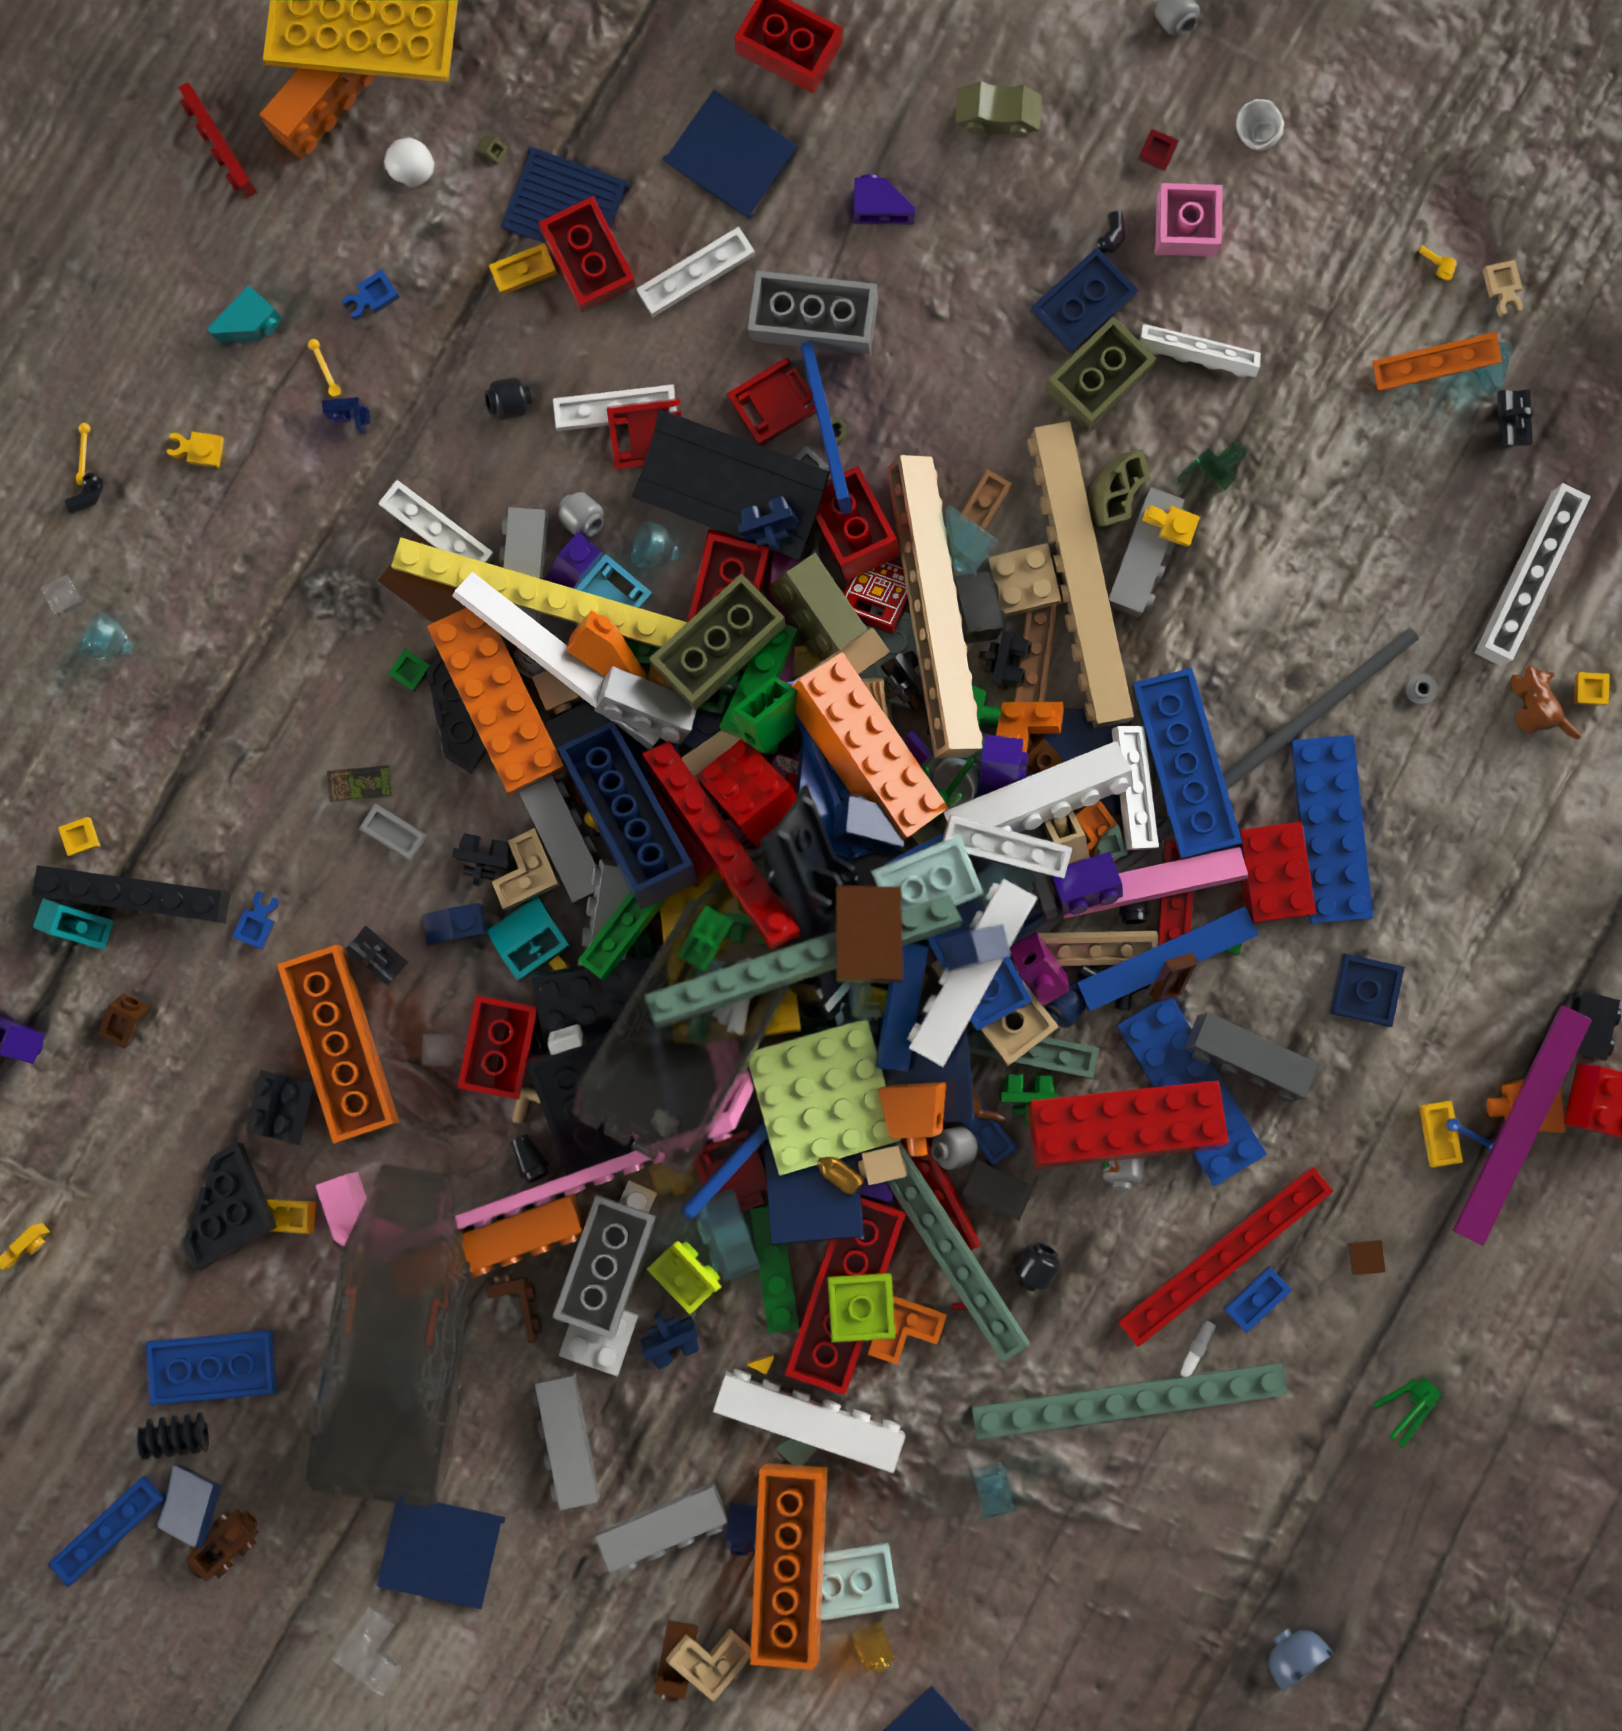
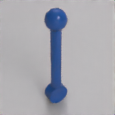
M1455 1118L1448 1119L1446 1122V1128L1449 1131H1459L1486 1145L1488 1150L1491 1151L1495 1140L1489 1141L1461 1126L1460 1122Z

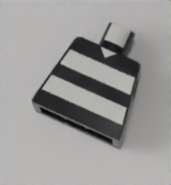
M815 976L789 985L791 991L797 995V1002L805 1016L826 1020L827 1025L831 1027L838 1026L844 1022L845 1017L842 1008L853 997L852 982H843L830 997L823 996Z

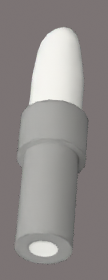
M1207 1320L1204 1321L1196 1339L1192 1341L1188 1349L1189 1353L1184 1361L1180 1373L1181 1376L1188 1377L1194 1371L1207 1349L1206 1346L1215 1330V1324Z

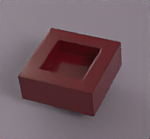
M1151 128L1138 160L1166 171L1179 140Z

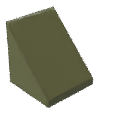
M484 135L475 151L499 164L508 148L495 136Z

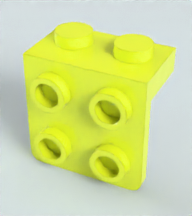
M676 1241L646 1270L691 1315L713 1292H717L721 1288V1285L717 1282L721 1277L711 1266L707 1264L703 1267L695 1259L699 1254L688 1242L685 1241L681 1244L679 1241Z

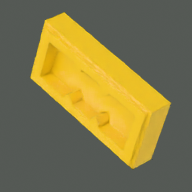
M1452 1101L1419 1105L1429 1166L1433 1168L1463 1163L1458 1131H1449L1446 1128L1447 1120L1455 1118Z
M266 1199L277 1224V1227L269 1232L314 1233L316 1202Z

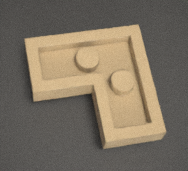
M536 828L508 840L519 869L491 881L503 910L507 911L561 885L548 851Z
M729 1628L710 1653H708L686 1634L665 1660L714 1702L750 1659L751 1646Z

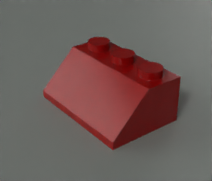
M476 995L457 1088L520 1100L526 1070L525 1060H528L537 1007Z

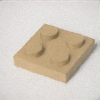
M1048 543L988 557L1002 618L1062 604Z

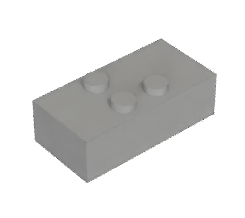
M756 271L748 323L751 341L798 347L802 346L801 343L812 341L815 349L870 355L879 298L877 284Z
M599 1195L595 1196L552 1318L613 1339L620 1324L657 1216Z

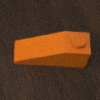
M591 610L572 632L566 651L605 677L612 666L650 681L619 629L608 618L598 615Z

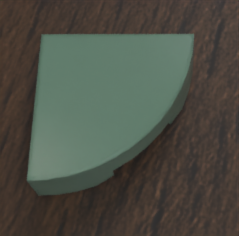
M1119 825L1108 828L1101 835L1096 845L1095 856L1111 852L1114 860L1128 855Z
M788 1438L781 1441L775 1449L792 1465H803L818 1447Z

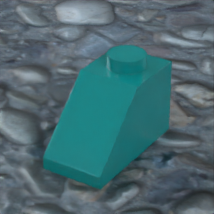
M248 285L207 330L218 342L260 341L265 336H269L276 331L282 318L267 301Z
M43 898L33 928L53 936L104 950L114 920Z

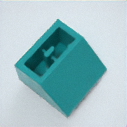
M538 896L487 930L499 955L517 981L523 982L533 973L549 964L548 962L555 956L562 955L573 947Z

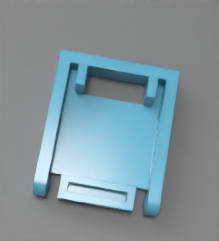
M607 554L601 558L576 587V590L640 609L653 596L650 590ZM614 571L634 587L628 597L607 580Z

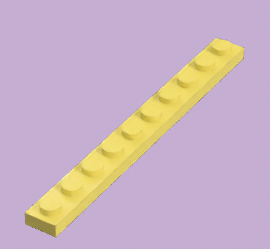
M401 537L391 565L395 570L458 588L473 572L516 606L576 624H580L592 610L598 615L608 618L619 629L624 638L661 648L687 624V622Z

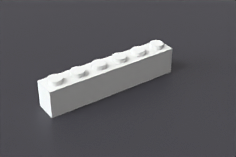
M1564 483L1550 493L1474 652L1475 654L1501 667L1514 659L1591 496Z
M1117 741L944 811L946 826L949 815L1017 833L1024 830H1033L1053 818L1065 817L1075 809L1094 805L1100 799L1109 795L1125 792L1129 787L1133 786L1132 769Z
M1003 879L1000 885L994 882L985 898L990 902L985 913L977 912L970 928L978 930L1003 924L1010 948L1037 897ZM1004 958L948 972V968H946L938 982L943 985L938 997L933 994L931 995L923 1009L928 1014L922 1025L916 1022L907 1038L912 1042L909 1048L943 1067Z
M734 1369L733 1373L726 1371L713 1412L894 1473L905 1439L904 1431L900 1430L901 1425L883 1419L882 1424L870 1420L871 1415L853 1409L851 1414L840 1410L841 1405L830 1400L823 1399L822 1403L810 1400L811 1395L801 1390L793 1389L792 1393L781 1390V1384L768 1379H763L762 1383L751 1380V1374L742 1370Z

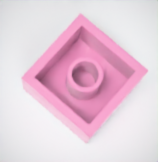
M1161 183L1156 196L1155 255L1216 256L1222 244L1223 185Z

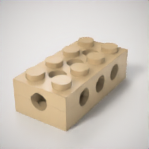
M937 960L931 965L930 969L940 980L944 970ZM1025 983L1024 985L1033 1001L1008 1014H1015L1021 1018V1028L1019 1030H1010L1005 1024L1006 1016L979 1030L1007 1067L1059 1027Z

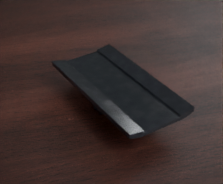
M659 409L654 434L632 498L745 540L738 529V524L742 523L741 510L757 506L762 517L771 514L768 502L778 497H784L789 507L797 516L800 527L786 531L788 538L778 541L779 550L776 552L800 560L810 536L830 471Z
M802 785L795 803L777 827L772 829L760 841L790 916L799 928L801 943L836 932V886H854L859 879L858 876L850 878L842 873L843 871L852 873L855 866L835 855L807 785ZM836 969L815 975L824 997H830L843 983L836 982Z

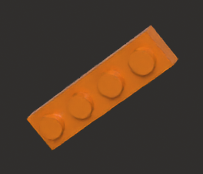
M1492 332L1373 360L1372 363L1377 390L1380 392L1501 364L1502 358L1497 332Z

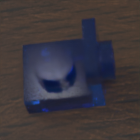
M359 397L322 400L323 413L329 420H332L334 423H347L351 421V418H354L356 430L360 434H367L366 425H370L371 422L368 406H364Z
M730 1503L725 1548L731 1549L730 1552L732 1554L747 1556L749 1552L755 1553L757 1506Z

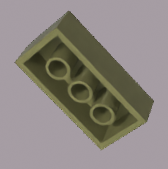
M741 573L649 659L652 667L696 711L786 627L785 617Z

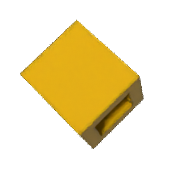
M772 1353L749 1361L746 1365L767 1374L775 1354Z

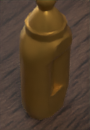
M827 1156L819 1158L817 1167L820 1168L823 1177L845 1194L853 1196L863 1184L864 1179L841 1159Z

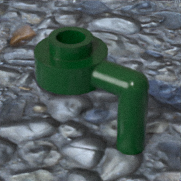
M740 670L721 686L717 703L706 700L697 710L717 717H724L731 698L743 677L739 675Z

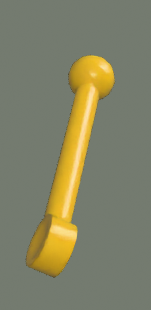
M310 339L308 348L314 352L329 384V394L337 398L341 395V389L338 385H335L319 350L320 343L316 339Z
M81 423L78 427L81 433L79 469L76 475L77 485H83L82 478L85 475L87 434L91 430L87 423Z

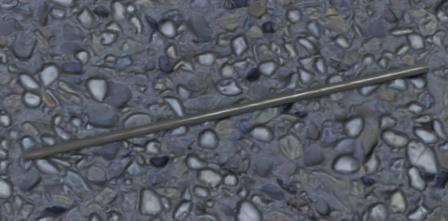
M1411 628L1405 630L1223 773L1227 790L1419 640L1416 632ZM1169 817L1156 826L1158 844L1173 833ZM1129 850L1127 852L1128 855L1120 857L1114 862L1118 873L1124 872L1150 850ZM1059 903L1056 905L1057 917L1046 920L1012 943L1011 946L1035 931L1037 933H1046L1063 920L1064 916ZM1010 949L1011 956H1009L1010 960H1012L1013 955Z

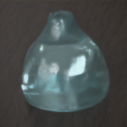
M648 521L641 525L632 545L631 558L634 565L655 569L669 562L681 559L682 550L675 544L671 534L664 526Z
M97 611L86 628L80 651L91 658L107 659L119 654H130L133 642L127 638L121 625L115 619L103 612Z

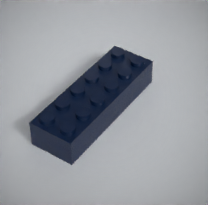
M614 721L558 747L565 769L641 910L698 883L691 860Z

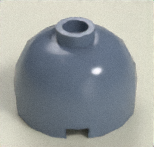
M1287 1629L1273 1639L1276 1646L1269 1655L1268 1664L1275 1682L1282 1692H1285L1312 1673L1319 1664L1325 1663L1334 1653L1319 1635L1307 1630H1300L1292 1634Z

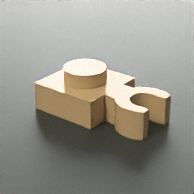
M1511 260L1486 266L1482 271L1489 298H1499L1497 305L1498 316L1502 318L1507 314L1506 304L1512 305L1515 314H1519L1523 310V303L1515 293L1520 292L1523 288L1516 261Z

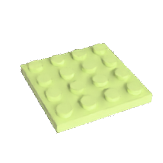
M867 1018L756 1049L748 1065L779 1176L818 1165L820 1157L827 1156L839 1159L901 1141L900 1138L892 1139L889 1136L879 1095V1088L885 1087L886 1084L882 1070L876 1067L877 1052ZM754 1050L750 1051L747 1055V1062Z

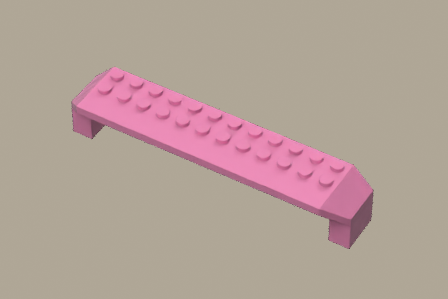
M735 1039L714 1041L705 1045L719 1085L722 1084L724 1088L720 1092L719 1097L715 1096L699 1128L414 1231H409L372 1213L370 1206L366 1205L367 1197L359 1173L345 1174L315 1185L333 1239L350 1251L352 1247V1252L355 1253L356 1251V1254L358 1244L363 1243L361 1245L363 1246L361 1248L362 1251H358V1256L367 1262L384 1257L386 1262L409 1253L408 1247L414 1246L415 1251L437 1243V1237L443 1235V1232H446L450 1239L454 1237L453 1234L456 1237L467 1232L466 1226L473 1224L474 1228L478 1229L498 1221L496 1215L503 1213L504 1217L508 1218L526 1211V1205L532 1202L535 1207L556 1200L555 1194L563 1192L566 1197L586 1189L585 1183L593 1181L594 1186L613 1180L615 1172L623 1170L624 1175L638 1171L644 1168L643 1162L653 1159L654 1164L674 1157L673 1151L683 1149L685 1154L697 1148L699 1149L703 1146L702 1141H704L712 1126L711 1120H715L720 1111L721 1114L709 1138H712L714 1143L733 1136L731 1130L738 1126L755 1090L746 1059L744 1060L745 1055L742 1053L743 1050L740 1047L739 1039L736 1041ZM735 1050H736L735 1056H736V1057L738 1056L739 1059L736 1060V1058H735V1062H734V1056H733V1055H734ZM727 1057L728 1060L724 1063L723 1058ZM728 1064L733 1066L730 1073L724 1072ZM724 1089H727V1092H725V1098L730 1099L729 1101L724 1099Z

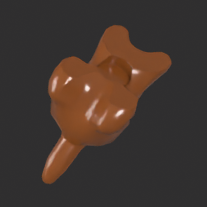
M1533 666L1526 667L1524 677L1519 674L1512 675L1511 687L1524 702V706L1516 714V723L1523 731L1532 734L1537 730H1548L1558 726L1567 736L1575 739L1581 738V734L1564 717L1561 704L1549 688V680L1555 676L1554 672H1545Z

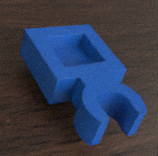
M381 269L356 285L361 293L345 296L342 299V303L345 308L351 304L358 305L357 309L350 313L353 320L356 321L364 316L367 308L371 307L373 312L377 313L399 299L400 296Z
M258 891L253 897V905L255 907L253 912L244 909L232 937L263 950L275 924V921L269 919L268 915L277 909L279 899L273 897L271 903L264 907L262 905L264 893Z

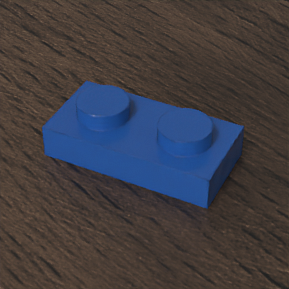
M1268 1266L1223 1309L1245 1333H1248L1292 1289Z

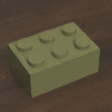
M1113 316L1048 379L1045 391L1088 432L1152 370L1157 358Z
M813 553L768 585L774 602L778 606L783 607L788 614L790 625L798 628L800 634L805 639V645L809 653L820 661L838 652L868 631L816 553Z

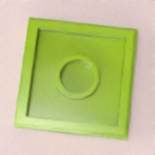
M891 1273L828 1277L832 1342L895 1339Z

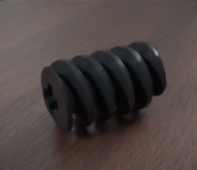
M202 1412L197 1413L195 1422H192L190 1414H185L183 1424H180L177 1415L172 1416L170 1425H167L165 1417H160L158 1427H155L152 1418H149L146 1421L145 1428L140 1427L137 1432V1448L142 1460L149 1459L151 1455L156 1459L161 1458L164 1454L167 1457H173L176 1452L183 1456L189 1450L192 1454H198L201 1449L207 1452L209 1447L208 1426Z

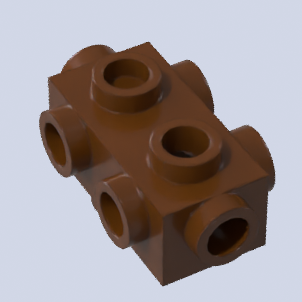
M237 1509L232 1514L228 1511L224 1512L213 1523L216 1529L207 1536L204 1548L189 1546L193 1551L185 1559L189 1563L188 1568L193 1575L200 1579L203 1578L206 1582L214 1575L219 1579L233 1566L229 1561L237 1553L243 1557L257 1543L253 1538L259 1533L255 1528L258 1523L248 1511L241 1513ZM214 1548L213 1552L216 1555L219 1553L217 1559H214L209 1555L210 1549Z

